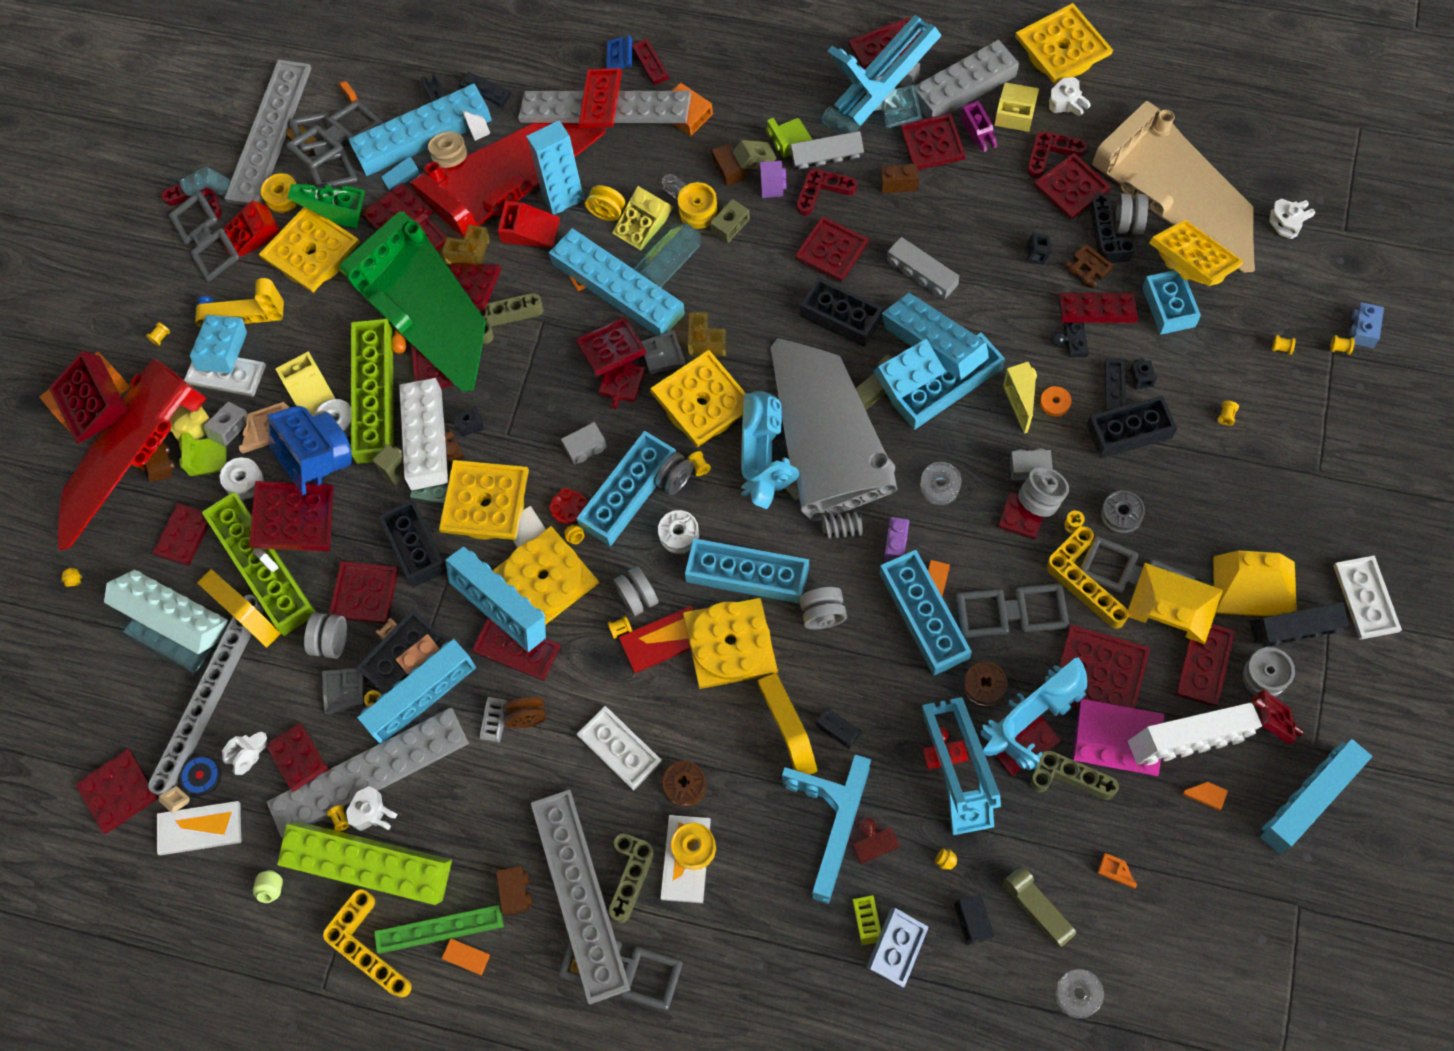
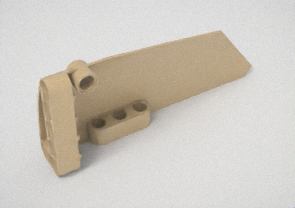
M1146 101L1102 142L1097 149L1092 166L1120 184L1123 192L1129 193L1133 199L1137 194H1146L1148 197V209L1174 226L1186 219L1242 259L1244 262L1238 268L1242 273L1254 272V207L1180 133L1173 124L1175 118L1173 112L1169 110L1161 111L1158 107Z

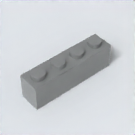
M860 131L790 145L793 167H798V170L809 168L808 165L815 164L816 167L823 166L828 161L839 163L844 158L849 157L850 160L859 159L860 155L864 153Z
M903 237L888 251L887 261L892 267H897L903 271L907 277L913 278L920 286L931 290L935 296L945 300L958 286V274Z

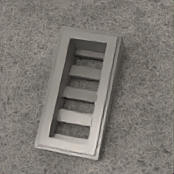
M488 697L480 739L500 743L504 728V718L507 716L502 712V706L508 702L507 700ZM493 706L501 707V710L494 709ZM491 714L500 715V717H491ZM489 722L498 723V726L488 724ZM487 730L497 731L496 735L486 732Z

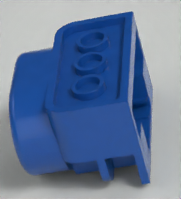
M295 406L267 415L269 448L302 495L306 494V482L312 480L316 486L321 485L323 476L350 466L352 453L349 441L344 431L329 412L323 410L310 414L305 407Z

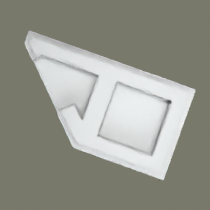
M465 110L462 111L475 141L490 134L486 121L482 116L474 115Z
M260 548L253 550V553L271 572L278 568Z

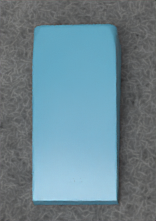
M409 157L383 175L382 179L390 191L401 183L405 184L415 179L420 173L412 158Z

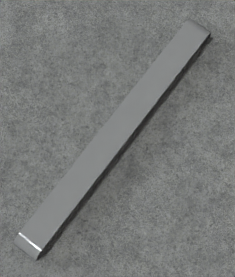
M250 594L244 596L250 604L255 603L254 608L261 614L263 613L264 608L256 596ZM232 617L149 781L150 791L158 796L177 785L181 769L190 759L252 635L244 626H240L241 623L235 617ZM235 638H238L234 644H231ZM229 655L228 659L223 662L224 657ZM220 673L219 677L214 680L215 675ZM211 691L210 695L205 698V694ZM202 709L201 713L196 716V712ZM192 727V731L186 734L187 730ZM183 746L182 751L177 753L178 748ZM174 764L173 769L168 772V768ZM164 783V787L158 790L159 786Z

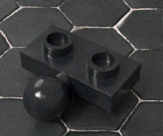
M1065 322V335L1062 332L1052 334L1050 340L1054 346L1059 347L1064 343L1067 344L1068 357L1088 356L1089 351L1084 323Z

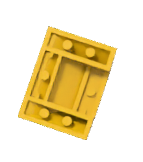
M1234 551L1213 557L1214 587L1223 590L1215 614L1268 617L1297 611L1295 562L1280 553Z
M1144 563L1128 609V617L1146 623L1148 618L1187 631L1186 638L1205 644L1223 590Z

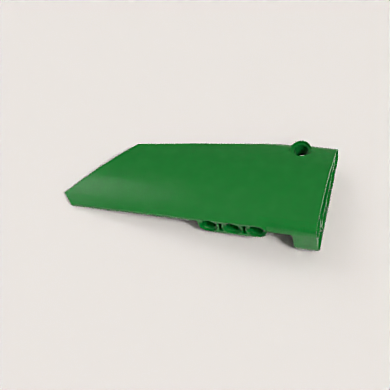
M398 212L340 264L339 270L346 280L367 299L370 305L381 316L388 319L389 323L462 392L474 390L486 321L431 244L419 223L412 220L405 212Z

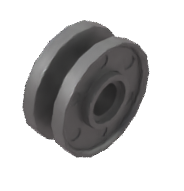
M678 452L673 454L659 470L655 481L656 486L661 489L665 488V492L669 495L676 494L689 479L694 467L693 462L688 459L684 460V456Z
M1123 490L1110 494L1106 498L1101 510V519L1104 526L1109 531L1122 535L1133 533L1138 529L1145 515V506L1142 500L1136 494ZM1119 511H1125L1127 514H1120Z

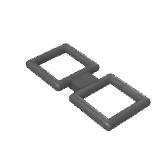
M355 100L327 118V122L332 127L323 130L320 126L315 125L288 142L286 147L311 169H315L343 151L341 142L383 124V121L360 101ZM357 108L371 119L373 123L353 135L338 123L337 120ZM317 133L334 148L312 161L296 146Z
M328 112L295 118L289 121L295 138L301 135L298 127L301 124L324 120L328 129L332 127L327 122V118L330 117ZM326 140L305 144V141L299 144L300 150L303 152L313 150L315 156L309 157L312 161L332 149V145ZM345 150L329 159L341 158L349 177L324 183L334 188L358 181ZM308 166L315 184H323L317 169H311Z
M197 191L169 214V218L185 244H189L193 240L196 242L197 246L190 251V254L205 281H212L239 259V255L224 229L219 228L214 233L211 232L209 227L217 222V217L202 192ZM199 201L209 219L187 235L177 217L195 202ZM218 238H221L231 256L209 273L199 253Z
M1095 536L1080 569L1096 583L1121 593L1124 591L1126 584L1136 588L1143 568L1135 565L1138 558L1136 551L1100 536ZM1099 545L1129 557L1118 583L1088 571ZM1155 559L1149 561L1150 565L1195 580L1193 575Z
M1062 584L1017 587L1015 589L1017 600L1005 601L1002 589L957 593L956 600L963 637L1008 634V622L1020 621L1023 632L1068 628L1069 620ZM1056 592L1060 621L1029 624L1024 594ZM996 597L1001 627L969 629L965 600Z
M616 940L620 952L622 943ZM569 942L559 970V976L583 984L580 974L569 971L574 956L571 942ZM641 947L634 948L631 959L621 956L630 987L640 957L673 967L663 1000L631 990L620 994L621 997L661 1010H668L683 962L680 959Z

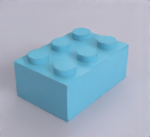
M1175 270L1147 276L1142 289L1160 335L1196 327L1201 314L1187 280L1181 278L1180 274Z
M206 315L190 354L196 370L232 373L247 334L242 318Z
M925 339L878 366L873 372L893 404L946 371L929 342Z

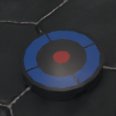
M200 755L193 757L181 769L180 784L185 791L194 796H204L209 792L211 793L221 781L222 772L220 765L209 756Z

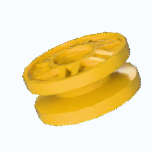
M279 173L270 176L264 181L261 187V196L269 209L274 212L284 213L289 212L298 205L287 199L291 184H297L293 177L288 174Z
M603 185L593 186L589 193L590 196H588L585 202L588 211L606 221L618 220L621 210L625 206L623 196L610 187Z
M694 822L684 824L676 830L671 840V850L677 863L683 868L699 870L708 866L714 859L716 844L711 831L703 824ZM692 842L699 844L698 849L695 851L688 849Z

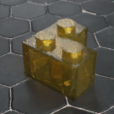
M469 225L464 240L447 237L442 251L446 263L482 264L490 241L486 227Z
M689 313V356H700L708 350L714 356H726V329H709L708 313Z

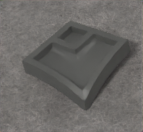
M674 330L641 341L647 352L644 357L650 374L681 369L686 365Z
M357 668L322 671L323 701L326 715L364 707V676Z

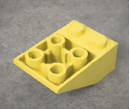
M1005 82L997 110L995 126L1029 132L1039 88Z
M637 186L612 233L642 250L665 223L674 206Z
M309 351L276 368L296 406L305 407L310 414L316 413V410L324 402L335 399Z

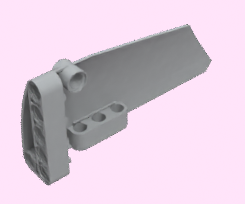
M777 338L770 348L779 401L782 407V420L791 466L799 470L800 475L796 482L801 511L812 521H822V515H826V518H829L830 514L835 516L838 513H843L894 493L897 490L894 475L895 465L888 458L842 358L830 352Z

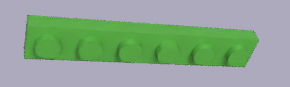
M500 905L375 931L377 953L381 954L503 928L502 909Z

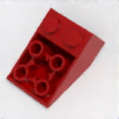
M251 200L223 228L239 257L268 244L281 232L268 207L254 200Z
M505 201L498 228L501 242L554 248L560 217L524 203Z

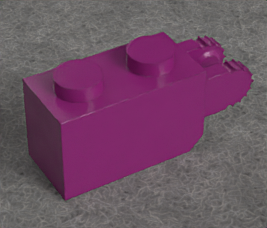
M977 101L963 106L961 121L975 146L978 145L982 152L987 151L986 142H989L992 148H996L998 144L993 135V125L980 102Z

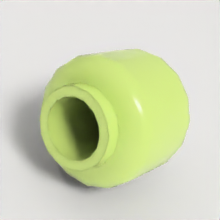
M272 870L259 873L255 878L253 895L258 901L263 903H270L276 900L281 893L282 877Z

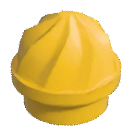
M577 525L567 527L565 530L566 540L572 544H579L584 539L583 529Z
M68 568L63 572L61 580L64 582L65 587L81 584L80 579L82 575H80L77 569Z
M942 848L936 856L935 863L939 865L940 869L951 870L957 864V857L952 850Z

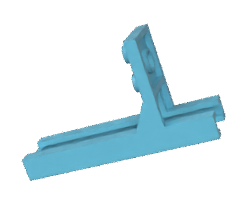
M914 15L866 70L859 65L857 66V60L851 54L848 56L843 49H836L831 46L827 52L853 83L834 104L840 113L845 115L862 95L868 91L865 97L848 114L860 126L941 37L937 28ZM922 30L923 32L919 35V37L910 45V47L901 55V57L892 65V67L883 75V77L879 81H875L898 57V55L907 47V45L916 37V35Z
M962 697L950 699L951 704L946 705L945 701H941L938 707H935V703L922 705L923 717L945 777L953 835L994 827L993 808L1001 807L999 790ZM954 712L979 778L978 790L962 792L936 721V714Z
M858 755L854 756L845 786L786 767L784 768L782 780L786 789L794 792L801 790L806 792L807 796L817 798V796L823 797L837 813L813 889L814 900L826 904L830 902L868 777L871 759Z

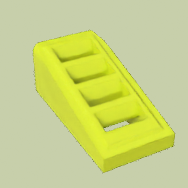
M874 896L853 899L861 944L877 943L881 928ZM871 905V908L859 910L861 906ZM872 913H873V916H870V917H865V918H861V917H860V916H862V915H867V914H872ZM875 922V925L866 927L862 926L863 924Z

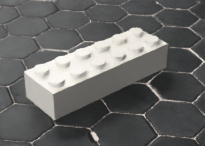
M436 378L400 384L405 480L411 490L447 484L448 469L443 401L439 383Z
M1247 703L1148 726L1128 740V744L1137 765L1146 763L1148 766L1157 763L1159 759L1169 761L1176 758V755L1181 754V757L1193 754V751L1196 750L1202 753L1210 750L1213 746L1219 749L1228 745L1229 742H1232L1233 745L1245 741L1244 738L1256 734L1255 730L1260 728L1262 724L1253 704Z

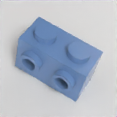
M1360 303L1359 307L1353 310L1351 320H1354V323L1351 325L1349 336L1354 338L1355 345L1369 348L1375 347L1380 339L1384 307Z

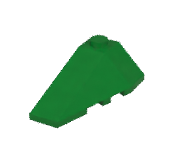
M291 184L287 199L339 225L357 229L365 190L350 186L331 188V185H325V188H316L314 185Z

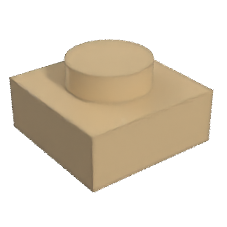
M177 786L159 796V802L171 813L189 804L190 799Z

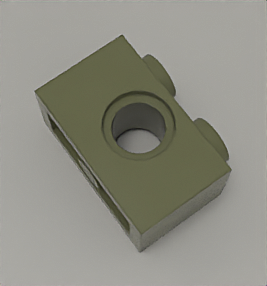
M741 140L733 151L740 167L744 169L761 170L760 162L776 160V156L768 142Z
M732 199L723 206L717 216L715 215L711 219V233L728 244L750 220L749 209Z
M387 444L372 461L381 476L396 486L405 477L403 452L399 448H392Z

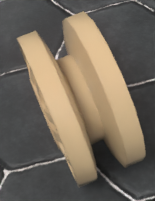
M442 132L435 135L428 143L431 159L433 162H438L440 167H454L464 161L467 156L464 139L457 132Z

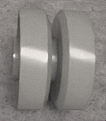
M1129 193L1119 194L1115 212L1116 234H1126L1129 229L1133 235L1144 234L1148 216V197L1146 194H1137L1133 200Z
M1037 467L1029 473L1019 490L1018 497L1021 504L1031 513L1049 517L1056 513L1068 495L1069 485L1066 479L1057 471L1047 467Z
M638 566L628 571L631 583L624 575L613 579L621 600L634 617L643 612L644 608L640 599L649 608L659 603L650 583Z
M818 588L804 593L799 598L801 610L805 612L803 614L804 626L808 629L830 628L839 625L847 619L845 606L842 605V591L839 588Z
M314 612L309 618L305 630L304 646L306 653L313 656H321L323 654L325 657L338 659L346 643L347 623L345 617L338 615L328 617L327 614Z
M1265 647L1256 651L1245 663L1242 670V681L1245 687L1255 696H1258V692L1265 689L1276 697L1292 683L1295 676V666L1292 659L1284 651L1272 647Z

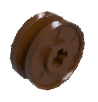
M981 662L968 670L963 687L965 695L971 703L978 707L988 708L1001 702L1005 696L1008 682L1002 668L994 663ZM982 683H983V684L989 683V687H988V686H984V687H983V686H982Z
M525 697L505 703L502 706V712L508 716L504 718V725L508 728L518 729L536 726L545 722L547 716L545 711H542L545 707L544 700L539 697Z
M679 761L671 765L664 773L662 780L663 790L669 801L674 805L683 808L692 807L705 796L707 790L706 778L701 768L695 763ZM683 781H687L689 785L686 784V787L683 788L681 784H683Z

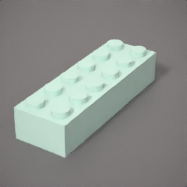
M133 570L108 582L106 585L104 603L197 654L219 643L226 631L227 619L178 594L171 588H167L156 580L143 575L139 571Z

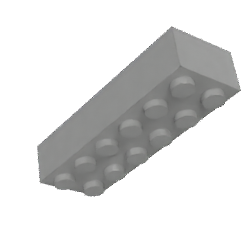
M997 40L913 86L912 101L926 118L949 114L1016 77L1019 62Z

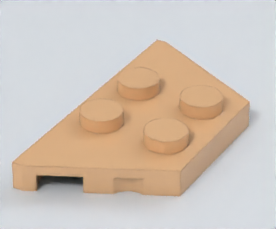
M281 402L249 413L246 419L247 425L243 431V443L239 447L240 452L243 454L269 445L267 415L288 409L289 406Z

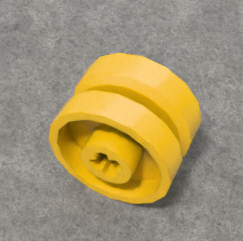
M696 182L684 186L679 192L677 199L681 221L693 229H703L710 226L711 219L718 215L716 193L713 188L705 183Z

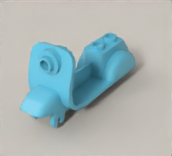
M754 391L744 394L741 468L742 475L747 482L741 487L745 489L741 495L748 496L751 494L752 502L755 505L768 509L773 500L774 492L786 488L797 480L800 475L799 470L791 466L787 458H782V462H772V440L781 432V402L767 392Z
M1079 657L1073 659L1064 668L1054 665L1053 669L1057 673L1049 670V676L1045 677L1046 683L1025 699L1022 694L1018 693L1016 697L1020 700L1019 704H1015L1012 700L1009 701V706L1013 708L1009 715L999 723L989 720V725H983L981 736L989 741L983 750L986 756L997 755L1005 751L1016 760V763L1022 769L1034 770L1037 767L1043 753L1040 752L1038 755H1035L1031 752L1035 747L1034 743L1026 749L1015 741V737L1047 709L1055 716L1059 713L1064 715L1071 708L1070 704L1073 701L1078 703L1086 696L1087 674Z

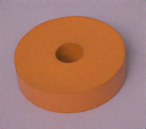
M1050 387L1041 396V409L1049 416H1062L1070 409L1071 396L1064 388Z

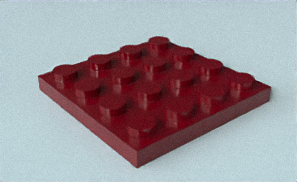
M255 481L249 548L330 551L334 485L321 484L316 486L315 484H306V494L302 495L294 483Z
M1070 625L1059 667L1064 668L1073 659L1079 657L1087 674L1086 696L1083 699L1135 709L1150 647ZM1073 701L1070 706L1079 709L1080 701L1078 703Z

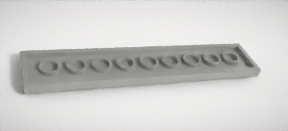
M285 60L277 61L225 195L226 203L246 206L251 200L259 203L262 202V184L272 175L286 138V131L290 127L289 121L294 117L312 69L310 64Z
M525 91L519 113L520 123H554L559 120L561 123H579L584 91ZM619 91L614 123H686L691 92Z
M451 707L331 768L295 792L290 789L267 801L280 836L284 838L286 824L299 821L312 825L328 817L327 812L337 805L349 806L356 792L368 786L379 791L468 745L469 742Z
M571 790L532 802L531 806L588 1004L590 1005L631 990Z

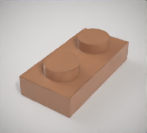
M427 634L396 658V661L409 676V673L414 668L424 664L427 657L436 654L440 648Z

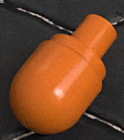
M395 330V335L391 339L392 350L397 354H401L406 350V339Z

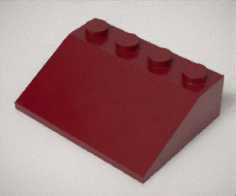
M81 351L49 387L76 443H81L116 423L128 410L100 355Z

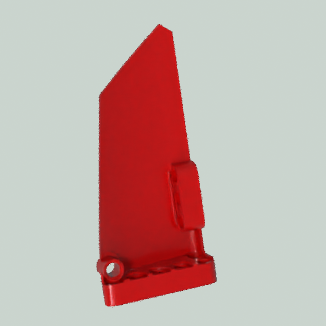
M532 123L466 156L464 161L454 167L443 168L440 167L438 162H430L425 166L426 174H420L410 182V185L418 196L446 224L464 238L491 216L502 214L505 201L517 202L539 185L526 136L552 123ZM561 123L570 136L574 157L606 133V127L580 128L578 124Z
M155 358L151 359L141 374H136L132 378L131 388L123 398L128 410L116 423L100 432L64 487L59 510L58 550L70 549L131 464L143 466L148 462L170 432L172 425L168 420L176 409L182 405L192 412H197L207 399Z

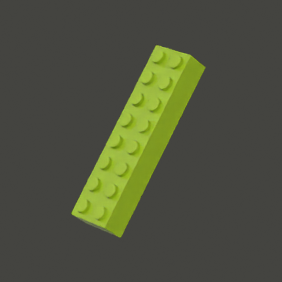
M388 319L351 323V453L357 464L373 462L372 460L387 444L394 448V384L391 340L393 329Z
M234 491L204 510L202 514L280 633L285 636L308 621L316 611L276 550L260 548L278 566L274 572H271L253 553L255 548H249L252 514L239 495Z
M295 821L286 824L277 865L436 905L443 901L452 860Z

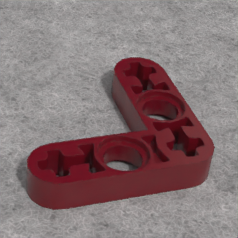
M1043 131L1038 133L1028 165V175L1033 178L1042 176L1049 151L1069 156L1075 153L1078 157H1082L1086 153L1087 143L1082 139ZM1042 139H1046L1044 146H1041ZM1064 142L1066 146L1059 147L1056 143ZM1042 152L1045 156L1037 157L1035 153ZM1036 163L1039 164L1037 171L1034 170Z
M819 169L810 170L797 202L798 213L802 216H808L813 212L820 189L844 195H853L857 191V181L852 177ZM817 176L818 178H816L815 184H813V178ZM831 179L837 181L835 185H830L827 182ZM807 190L815 191L813 195H807L805 192ZM806 201H808V207H806V209H803L802 207H804Z
M207 176L197 177L167 188L162 192V198L168 206L185 202L197 191L202 192L204 197L212 195V199L207 202L210 207L213 206L215 209L214 214L217 219L222 215L213 184ZM191 188L189 193H183L185 189Z

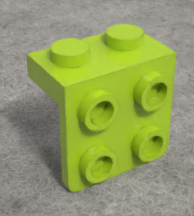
M774 118L767 120L766 133L772 139L776 150L780 152L783 159L791 155V144L812 140L798 118L778 126Z
M189 432L181 433L182 441L179 442L182 457L179 462L181 468L189 476L221 472L227 463V448L209 438L195 440Z

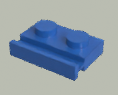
M627 35V38L620 37L607 41V69H624L625 66H632V38L630 35Z

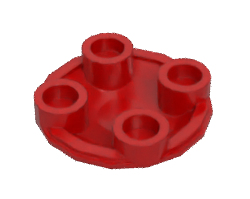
M563 488L553 497L550 503V512L558 522L574 524L578 522L576 518L588 502L580 492Z

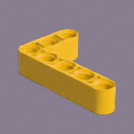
M260 278L255 282V299L197 305L195 324L202 327L206 315L242 318L244 324L279 321L283 319L284 301L271 280Z
M1080 527L1050 556L1047 563V571L1110 627L1115 629L1121 628L1128 618V610L1073 563L1090 546L1094 535L1090 528ZM1079 536H1084L1087 538V540L1083 541L1079 538ZM1066 549L1073 550L1074 554H1069ZM1052 562L1060 563L1061 567L1054 566ZM1067 575L1075 576L1076 580L1069 579ZM1082 588H1088L1092 593H1086ZM1098 601L1105 602L1107 606L1099 605ZM1113 614L1120 615L1122 620L1115 619Z
M212 569L197 582L266 648L281 635L256 608Z
M777 673L758 679L760 690L787 745L793 769L808 775L817 772L806 731Z
M362 889L357 890L324 930V940L389 993L400 998L406 997L411 991V982L352 935L375 905V898L372 894ZM363 896H367L366 903L360 906L359 900ZM353 913L352 921L346 923L347 915ZM339 930L338 939L333 941L332 934ZM355 943V950L349 954L347 951L348 946ZM367 956H371V963L368 966H364V959ZM386 968L388 971L387 976L384 979H380V971ZM403 981V989L400 992H396V984Z

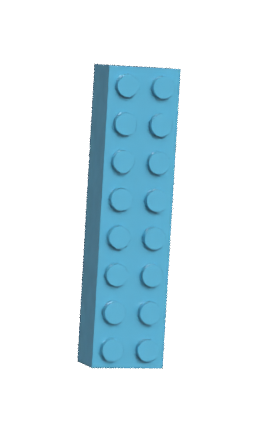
M471 84L351 137L349 142L366 176H369L427 150L428 143L437 134L451 131L461 135L470 131L462 113L464 110L474 115L482 116L486 123L492 120L488 107L475 84Z
M573 228L549 252L552 265L573 277L580 284L585 285L587 289L656 336L669 332L685 314L683 302Z

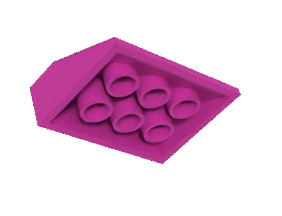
M1082 699L1080 700L1071 759L1078 762L1159 776L1161 759L1152 765L1147 766L1146 763L1137 765L1128 740L1148 726L1164 723V714Z

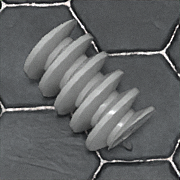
M847 512L843 518L841 513H838L836 519L833 514H830L829 520H827L826 515H822L823 537L824 534H827L828 538L831 539L832 533H834L836 538H839L840 532H842L844 538L847 537L848 532L854 537L855 531H858L859 535L862 536L861 514L858 517L857 513L853 512L851 518Z

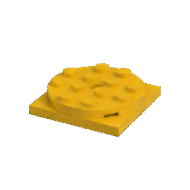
M1073 3L1016 32L1015 35L1016 39L1028 52L1033 65L1042 73H1045L1054 84L1060 82L1063 78L1075 77L1086 72L1094 63L1111 55L1113 51Z
M303 207L259 253V256L281 271L289 280L299 283L314 293L324 281L331 279L340 271V264L358 246L360 241L329 219ZM310 250H316L313 254H308Z
M1186 219L1155 235L1149 242L1158 249L1160 256L1165 261L1166 267L1174 269L1185 280L1190 279L1207 286L1221 283L1228 274L1241 267L1244 262Z
M710 350L650 389L653 396L666 410L671 422L683 431L697 448L712 437L727 430L732 423L743 417V397L746 393ZM703 398L707 404L701 405L697 402V399Z
M453 460L439 528L440 533L466 535L471 538L484 540L492 538L516 540L520 517L524 509L528 467ZM483 500H491L488 506H481Z
M552 526L535 539L523 543L506 561L493 570L495 574L501 575L509 586L515 587L522 597H526L531 605L536 609L539 608L544 613L545 625L599 584L596 577ZM546 571L548 576L545 579H539L538 575L540 572Z
M761 598L741 602H722L709 608L683 612L699 689L769 676L774 673L778 674L770 640V631L766 623ZM732 636L736 639V642L729 645L725 642V638Z

